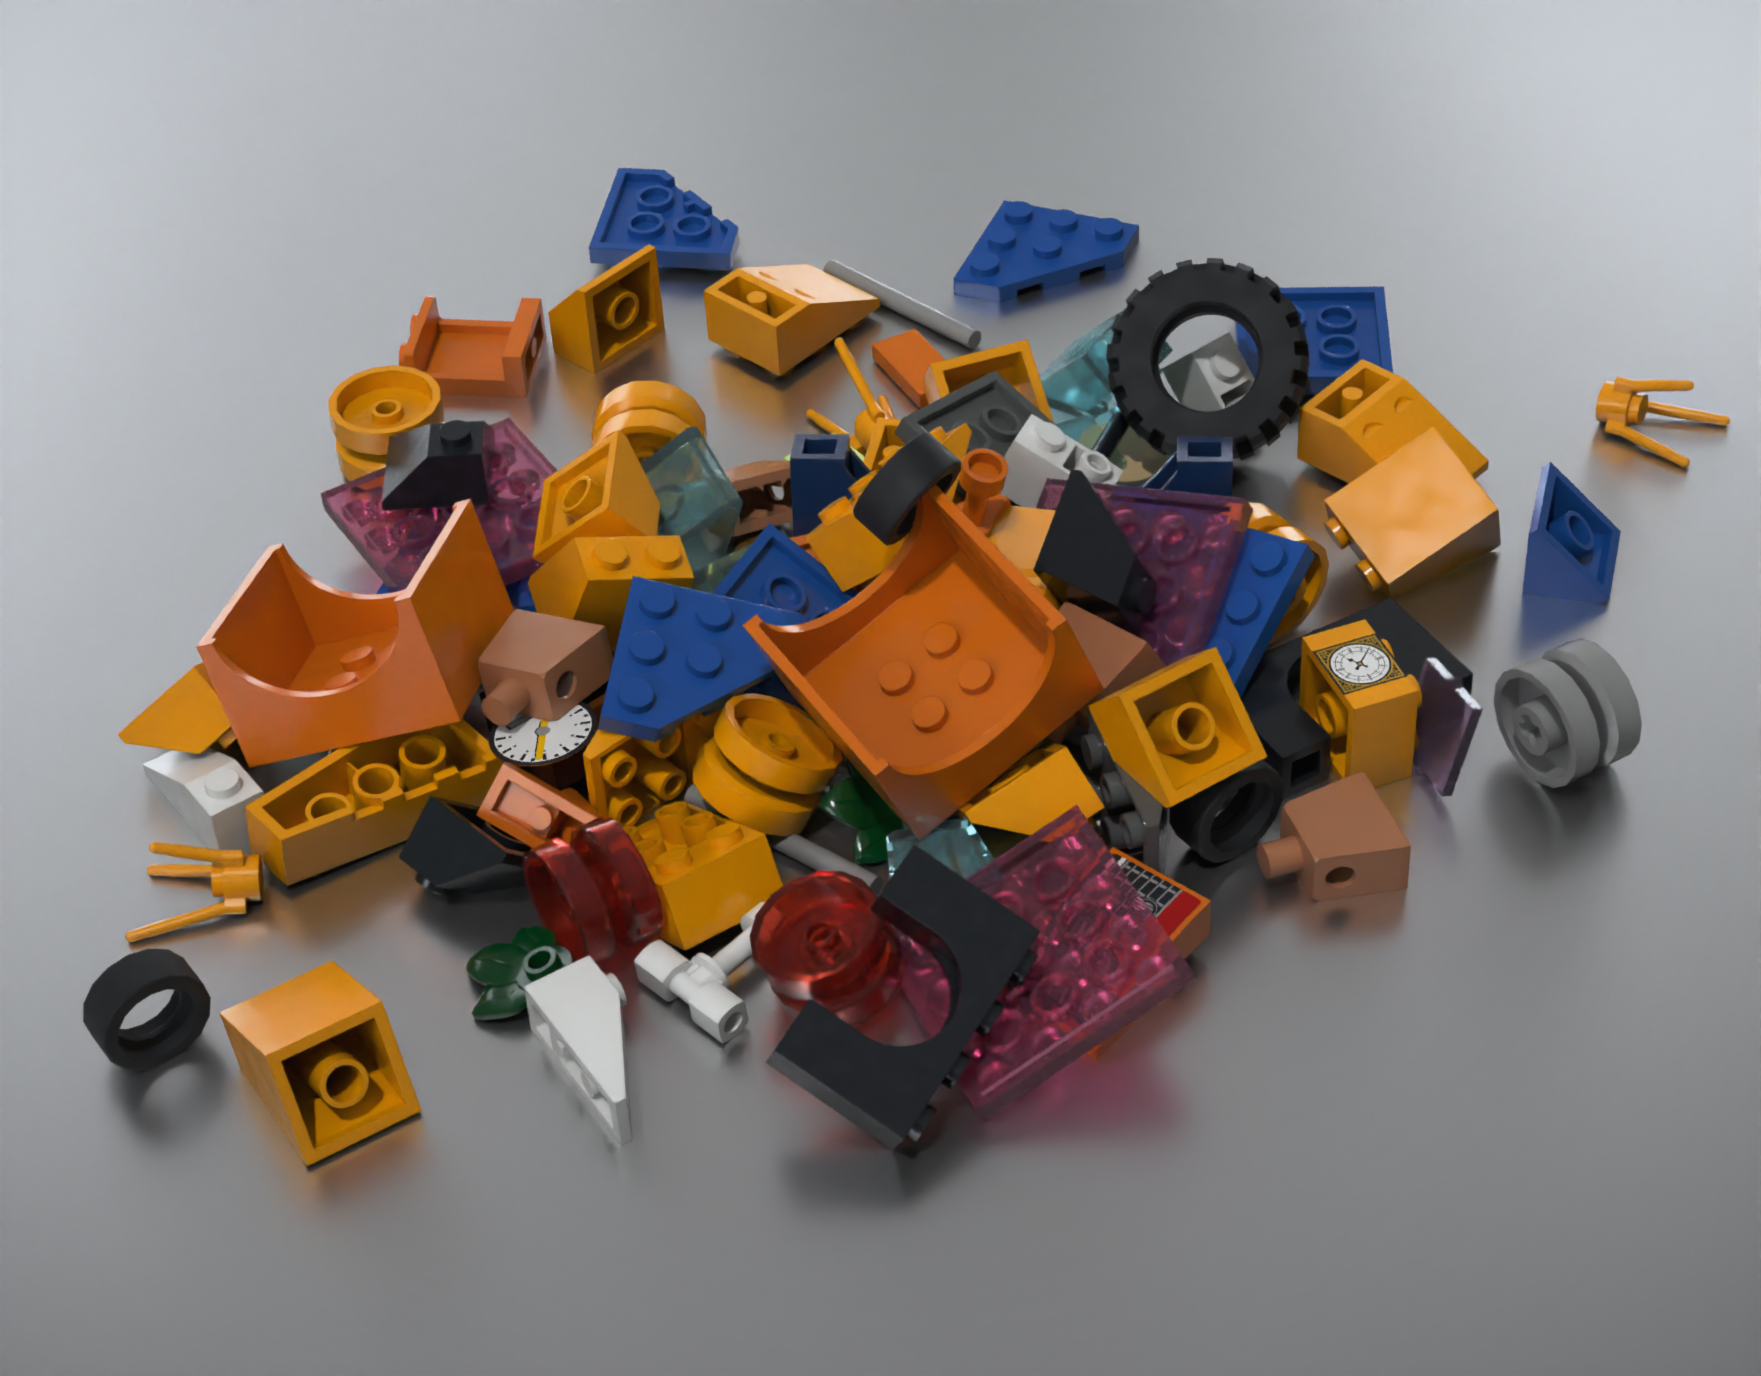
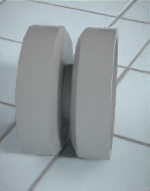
M1582 638L1566 642L1545 652L1542 658L1526 661L1504 671L1495 684L1494 707L1497 723L1506 745L1521 768L1541 784L1551 788L1571 784L1589 775L1594 768L1610 765L1630 755L1639 744L1642 722L1638 700L1633 688L1616 660L1596 643Z

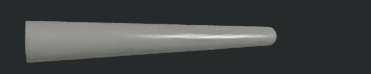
M830 260L826 263L824 272L879 298L881 305L970 349L976 348L980 343V331L835 260Z
M692 784L687 789L684 797L685 802L729 819L719 813L700 795L695 784ZM766 834L771 848L869 898L876 897L882 888L883 878L797 834L789 836Z

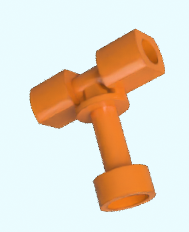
M980 448L968 452L963 459L959 483L967 493L965 501L956 504V506L987 536L992 531L996 520L1011 506V502L1008 497L1000 494L1008 472L1006 460L993 450Z

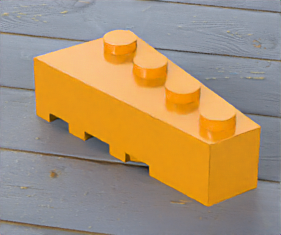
M463 718L460 722L338 748L245 806L251 853L261 854L262 863L286 886H289L407 840L430 795L480 807L502 764L505 762L493 754L489 741Z

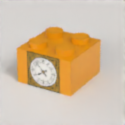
M1366 619L1302 637L1299 705L1331 736L1329 768L1335 777L1340 780L1364 771L1374 788L1412 777L1414 751L1419 746L1416 719L1417 708H1420L1422 705V693L1415 677L1411 674L1407 675L1396 661L1388 641L1380 639Z

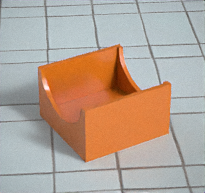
M936 484L917 502L913 527L896 556L871 584L851 600L824 616L802 624L791 626L772 625L760 619L756 614L742 625L790 694L919 841L1104 690L1067 619Z
M471 499L454 503L452 507L453 514L408 587L397 592L372 595L338 590L317 581L303 571L293 561L284 544L270 546L266 549L197 645V650L249 768L461 721L482 682L478 670L479 657L514 611Z

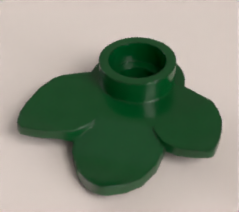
M846 758L851 778L836 784L822 799L820 808L835 820L851 828L858 829L852 852L855 863L869 865L889 860L901 852L908 832L911 831Z
M542 926L521 928L515 934L511 944L496 943L484 947L469 959L465 967L472 979L486 986L472 1010L473 1017L479 1020H492L520 1013L527 1007L524 986L575 962L571 952L567 948L558 945L557 936L552 930Z

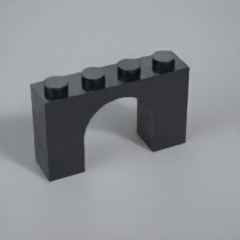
M1392 598L1362 609L1350 616L1315 629L1306 635L1264 652L1240 699L1268 756L1263 760L1278 772L1284 783L1283 799L1329 779L1331 736L1296 702L1299 699L1302 637L1366 619L1378 637L1388 641L1396 661L1405 673L1413 675L1420 686L1422 705L1420 708H1417L1416 731L1425 736L1469 716L1473 673Z
M915 844L869 910L923 946L934 956L943 969L949 987L950 1003L947 1018L941 1031L933 1038L919 1044L910 1046L886 1045L865 1036L810 998L765 1062L892 1150L906 1136L916 1142L929 1125L937 1109L928 1104L940 1084L951 1089L963 1073L971 1057L962 1050L974 1032L985 1037L1005 1008V1005L996 1000L1008 980L1018 986L1031 969L1038 954L1029 948L1040 933L1039 929Z

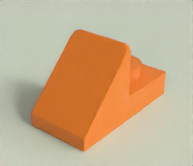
M511 762L502 764L476 814L483 820L575 873L581 871L607 822L576 790L568 788L559 791L518 766L513 765Z

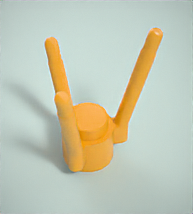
M836 338L834 344L867 409L860 412L855 419L854 436L813 409H808L806 416L829 434H849L850 446L864 455L867 452L877 418L895 419V416L885 395H880L877 403L846 343L842 338Z
M1617 376L1615 382L1606 381L1603 384L1596 404V419L1606 423L1605 433L1624 437L1683 468L1689 466L1690 461L1688 458L1630 428L1632 424L1640 425L1645 418L1646 412L1727 426L1730 423V419L1727 416L1648 401L1647 394L1640 393L1690 391L1694 387V383L1690 380H1632Z
M152 842L149 845V850L154 854L212 862V864H152L147 867L149 875L211 878L213 897H224V902L128 931L125 939L128 942H135L224 915L247 914L248 901H262L264 881L261 854L244 855L243 849L216 850L175 843Z

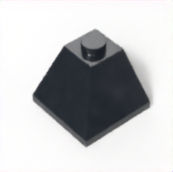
M453 420L446 423L428 424L390 436L381 501L383 510L450 507L455 502L471 499L473 505L490 504L495 447L494 430L485 421L465 422Z
M1071 470L1033 571L1061 605L1066 600L1129 633L1139 634L1146 613L1150 612L1154 605L1157 583L1126 529L1081 470Z
M431 795L398 857L417 872L415 880L420 885L442 895H446L449 889L475 894L575 879L578 873L573 872L478 817L476 814L480 808L479 806Z

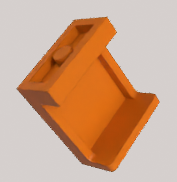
M425 296L419 313L412 315L409 339L407 343H402L400 346L399 366L416 368L431 375L440 386L441 394L527 398L547 340L541 298H522L514 321L442 319L438 313L436 297Z

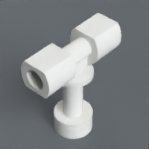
M759 902L741 917L740 924L743 932L712 958L704 953H698L689 961L661 939L650 943L634 960L638 980L666 1002L673 1001L678 997L689 1004L694 1023L721 1043L730 1041L742 1031L749 1020L745 1001L730 991V983L727 976L757 951L766 955H773L790 941L792 937L791 930L783 916L766 902Z

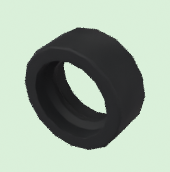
M929 432L919 434L898 450L868 483L854 506V517L885 545L895 544L910 532L916 515L917 502L931 487L936 484L944 494L948 492L961 471V461Z
M1262 759L1170 807L1169 823L1175 834L1204 859L1215 863L1232 860L1254 846L1272 825L1283 801L1284 783L1278 772ZM1238 790L1229 805L1216 816L1224 802Z
M145 949L126 955L112 964L92 984L83 1004V1022L111 1063L126 1070H147L177 1057L186 1051L201 1035L210 1016L211 997L202 981L183 957L168 949ZM167 989L174 990L170 1001L158 1015L142 1025L129 1029H120L125 1016L137 1003L151 994Z

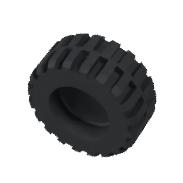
M1207 258L1206 263L1194 265L1191 259L1176 263V270L1163 274L1162 270L1148 277L1150 283L1141 291L1135 289L1125 300L1128 306L1123 314L1116 315L1111 327L1114 333L1112 342L1107 344L1106 360L1109 364V374L1107 377L1110 389L1115 397L1118 408L1130 427L1140 438L1142 437L1153 449L1161 454L1172 455L1176 451L1177 437H1232L1233 459L1240 458L1242 461L1254 456L1255 450L1265 444L1270 446L1281 437L1280 432L1288 423L1292 424L1299 412V404L1302 397L1306 395L1309 383L1308 372L1310 366L1309 348L1304 326H1302L1298 311L1290 298L1286 299L1280 292L1279 286L1269 277L1262 278L1255 274L1252 267L1239 262L1236 266L1227 265L1220 258ZM1203 315H1221L1239 323L1252 337L1258 351L1257 375L1249 391L1235 404L1222 410L1210 412L1190 409L1177 402L1165 389L1159 370L1160 353L1167 337L1182 323Z

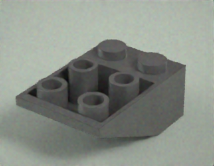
M1088 709V734L1081 736V749L1088 768L1087 780L1104 805V808L1097 813L1100 817V828L1105 847L1108 851L1115 847L1164 874L1172 827L1169 823L1170 807L1165 808L1113 761L1097 724Z

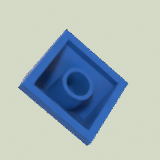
M1551 462L1542 466L1528 536L1522 594L1601 605L1610 599L1621 531Z

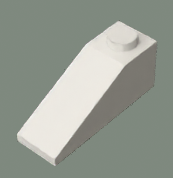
M209 748L200 754L172 750L143 764L146 775L207 848L216 850L243 849L244 855L251 853L245 806L263 796L264 793L236 759Z
M590 955L524 986L530 1026L619 1144L623 1145L632 1140L626 1035L622 1008L627 1006V998L618 978L613 973L605 975Z

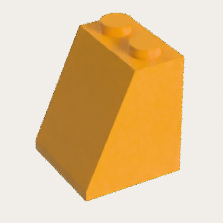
M1434 426L1324 500L1328 520L1323 524L1333 541L1341 550L1349 545L1360 560V562L1355 564V567L1367 586L1373 592L1381 587L1387 597L1393 600L1491 552L1501 545L1498 508Z
M680 535L574 537L530 576L528 586L537 613L604 625L610 647L616 648L633 576L690 589L694 575Z
M333 961L219 1013L240 1068L306 1166L422 1111L382 1000Z

